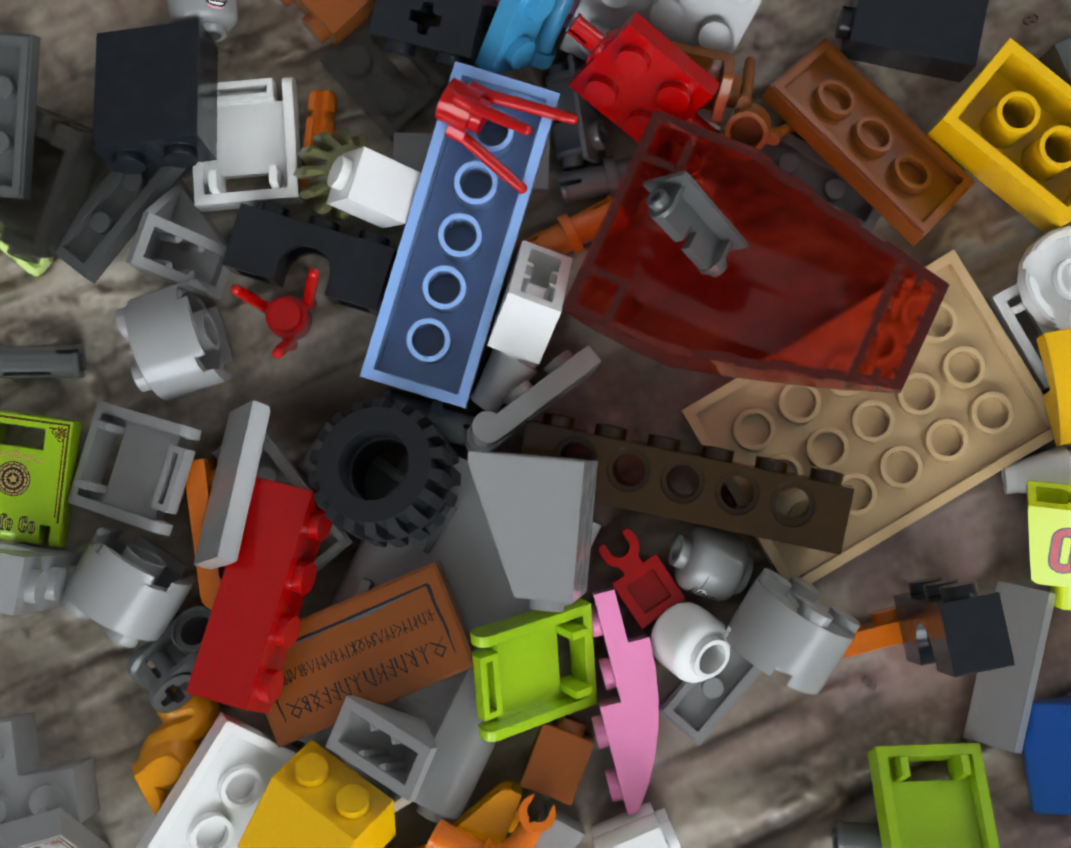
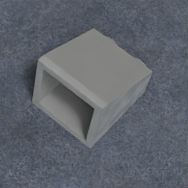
M468 451L467 464L514 598L530 599V609L550 612L564 611V605H572V603L587 592L598 461L494 451Z

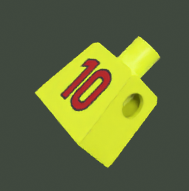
M1027 480L1026 495L1031 581L1036 584L1051 586L1050 592L1056 594L1054 607L1071 611V485Z

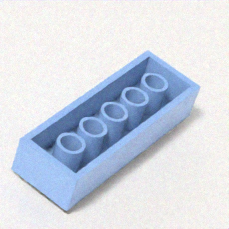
M457 61L454 63L449 82L453 78H457L468 85L474 81L494 91L551 107H558L560 93ZM494 103L492 108L529 124L532 127V133L530 135H523L487 120L478 134L469 130L468 134L527 186V191L523 194L518 193L461 143L445 136L448 125L437 119L360 377L465 409L468 406L554 121Z

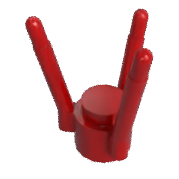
M453 78L445 88L435 112V118L448 125L445 136L461 143L518 193H525L527 191L526 184L468 134L469 130L478 134L486 121L490 120L523 135H530L532 133V127L529 124L492 108L493 103L572 125L578 122V116L559 108L488 89L474 81L468 85L457 78Z
M311 268L308 271L304 294L300 300L291 295H283L269 302L238 284L231 286V293L264 313L269 329L282 338V341L272 351L274 358L279 359L288 351L296 350L298 347L297 340L303 338L310 331L312 326L310 311L317 306L315 297L319 282V271L317 268Z

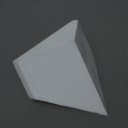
M182 179L143 212L126 259L127 264L146 276L173 285L195 278L209 292L204 295L219 300L222 298L231 273L230 270L222 265L228 246L227 241L206 212H201L194 206V196Z
M354 695L346 696L325 746L336 753L344 764L394 800V812L399 811L416 800L437 750L436 743L425 719Z

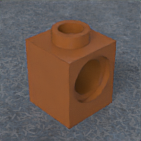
M566 715L540 725L520 776V786L571 806L595 744L593 735L585 732L587 724Z

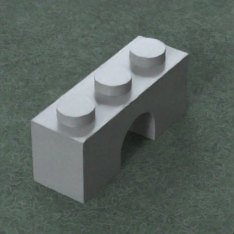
M0 543V613L15 616L61 608L60 601L65 594V585L81 559V553L25 543Z

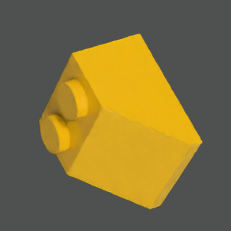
M311 739L272 776L238 843V848H384L396 835L394 800Z

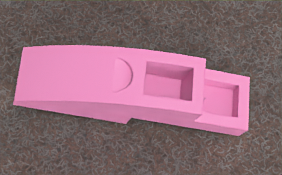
M610 587L591 592L594 604L591 605L593 638L603 636L608 657L598 659L606 691L616 688L618 695L598 700L601 715L593 716L591 720L599 749L610 747L615 766L605 770L612 801L623 800L627 815L639 813L655 760L659 727V695L650 637L644 633L627 638L615 590Z

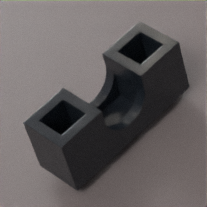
M259 201L257 208L241 203L222 265L228 270L240 276L283 288L288 270L296 260L307 255L321 256L327 259L330 265V278L324 295L332 303L378 316L397 254L395 248L389 247L390 240L369 231H360L358 237L339 232V224L318 216H310L308 223L288 217L290 210L267 201Z
M942 577L909 582L910 592L893 595L907 661L921 666L936 663L938 672L952 677L1015 666L999 592L978 589L976 581L959 583L958 579L942 580Z

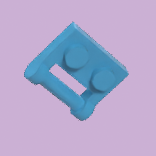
M500 0L475 64L483 70L496 74L527 66L543 70L549 69L557 53L554 45L575 0Z

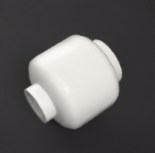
M683 602L666 609L660 615L652 628L650 642L653 655L664 667L683 681L697 683L715 677L725 668L730 656L731 645L726 640L729 633H724L726 626L706 609L692 602Z

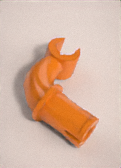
M536 794L526 797L519 806V823L509 837L500 843L493 842V839L489 837L484 842L449 822L440 819L428 840L426 848H535L542 832L550 829L554 824L556 808L553 804L546 820L530 822L528 808Z

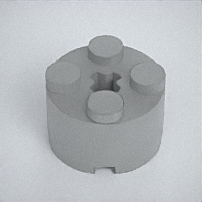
M195 278L130 299L126 307L116 311L118 328L123 337L129 340L135 357V361L131 362V373L137 387L142 392L153 390L157 396L166 401L229 381L233 375L232 372L224 371V365L233 362V352L223 318L217 306L206 308L200 296L209 292Z
M100 527L97 529L64 588L65 594L60 604L70 614L84 619L91 618L106 627L105 634L107 637L121 646L135 648L139 640L157 641L171 624L196 579L194 575L185 578L183 574L188 566L160 545L139 535L132 544L118 539L123 531L122 529Z
M764 568L739 605L724 633H729L726 640L731 647L753 666L771 676L774 669L781 673L789 674L792 677L787 686L803 693L816 695L819 694L855 638L860 622L836 606H831L829 609L817 601L821 593L807 581L794 575L788 581L776 572Z

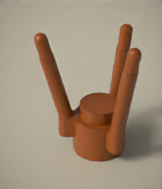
M752 56L745 59L738 107L729 116L725 130H720L718 139L721 142L720 149L723 152L734 150L740 154H753L761 150L766 143L773 146L778 145L781 138L795 131L788 123H784L776 128L772 127L768 112L760 105L753 104L752 92L755 59Z

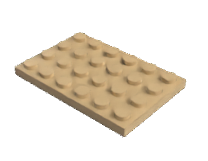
M955 250L950 251L680 411L681 416L701 449L702 445L735 451L733 461L755 465L756 456L789 462L787 472L805 476L810 475L811 467L844 474L842 483L852 485L854 494L841 555L754 536L777 574L788 581L794 575L810 584L1054 439L1042 396L1044 395ZM733 476L723 483L724 488L736 506L747 504L754 496L753 485L744 477ZM787 488L777 496L776 506L783 515L796 517L807 509L808 496L801 489Z

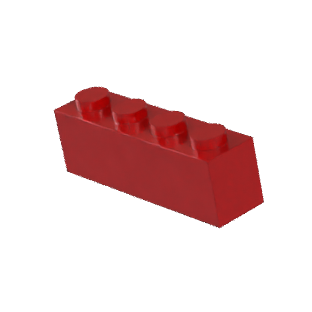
M256 477L238 559L235 563L225 566L186 693L239 709L269 714L271 705L279 698L283 688L284 674L282 669L288 649L295 644L299 636L301 623L298 616L304 596L311 591L315 583L317 574L315 560L321 541L327 538L332 527V522L324 516L326 511L316 505L312 496L316 492Z

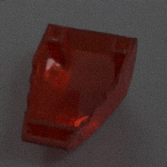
M654 110L563 303L562 311L615 342L671 368L808 387L901 393L950 284L889 241L884 242L862 227V222L845 210L842 209L840 211L815 193L814 188L797 176L793 178L773 163V159L757 148ZM686 170L749 243L748 248L729 251L725 259L728 262V267L721 275L711 277L709 274H701L697 270L696 265L681 250L687 235H685L683 241L674 242L660 225L648 215L649 207L646 205V199L650 193L643 186L644 181Z

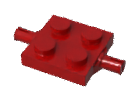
M635 12L620 28L608 31L605 34L587 21L581 13L573 19L565 33L573 37L590 53L586 62L574 73L568 86L648 152L668 135L682 130L702 145L705 150L713 145L719 137L720 131L715 129L697 112L715 96L720 85L715 78L638 12Z

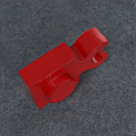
M625 528L621 531V534L628 543L626 554L621 557H615L609 552L605 544L598 546V552L605 563L619 568L623 573L611 585L640 628L643 629L659 618L666 609L681 603L686 597L656 554L642 562L638 556L640 549L638 538L631 530Z

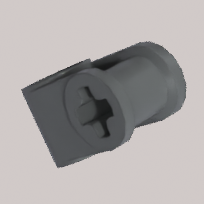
M195 606L180 613L157 641H150L138 648L127 663L129 676L133 681L142 683L150 693L149 702L157 712L170 713L175 711L193 697V694L186 693L211 614V610L207 607ZM152 661L155 667L151 669L147 662ZM174 684L177 688L176 692H172L169 686Z

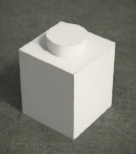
M365 146L345 152L334 161L329 171L327 184L331 187L326 204L381 228L405 224L421 172Z

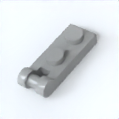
M589 345L574 356L569 350L562 352L543 369L547 374L545 378L534 386L526 380L508 393L503 399L507 406L500 412L483 411L477 414L464 437L467 450H495L527 425V421L537 418L587 380L602 362Z

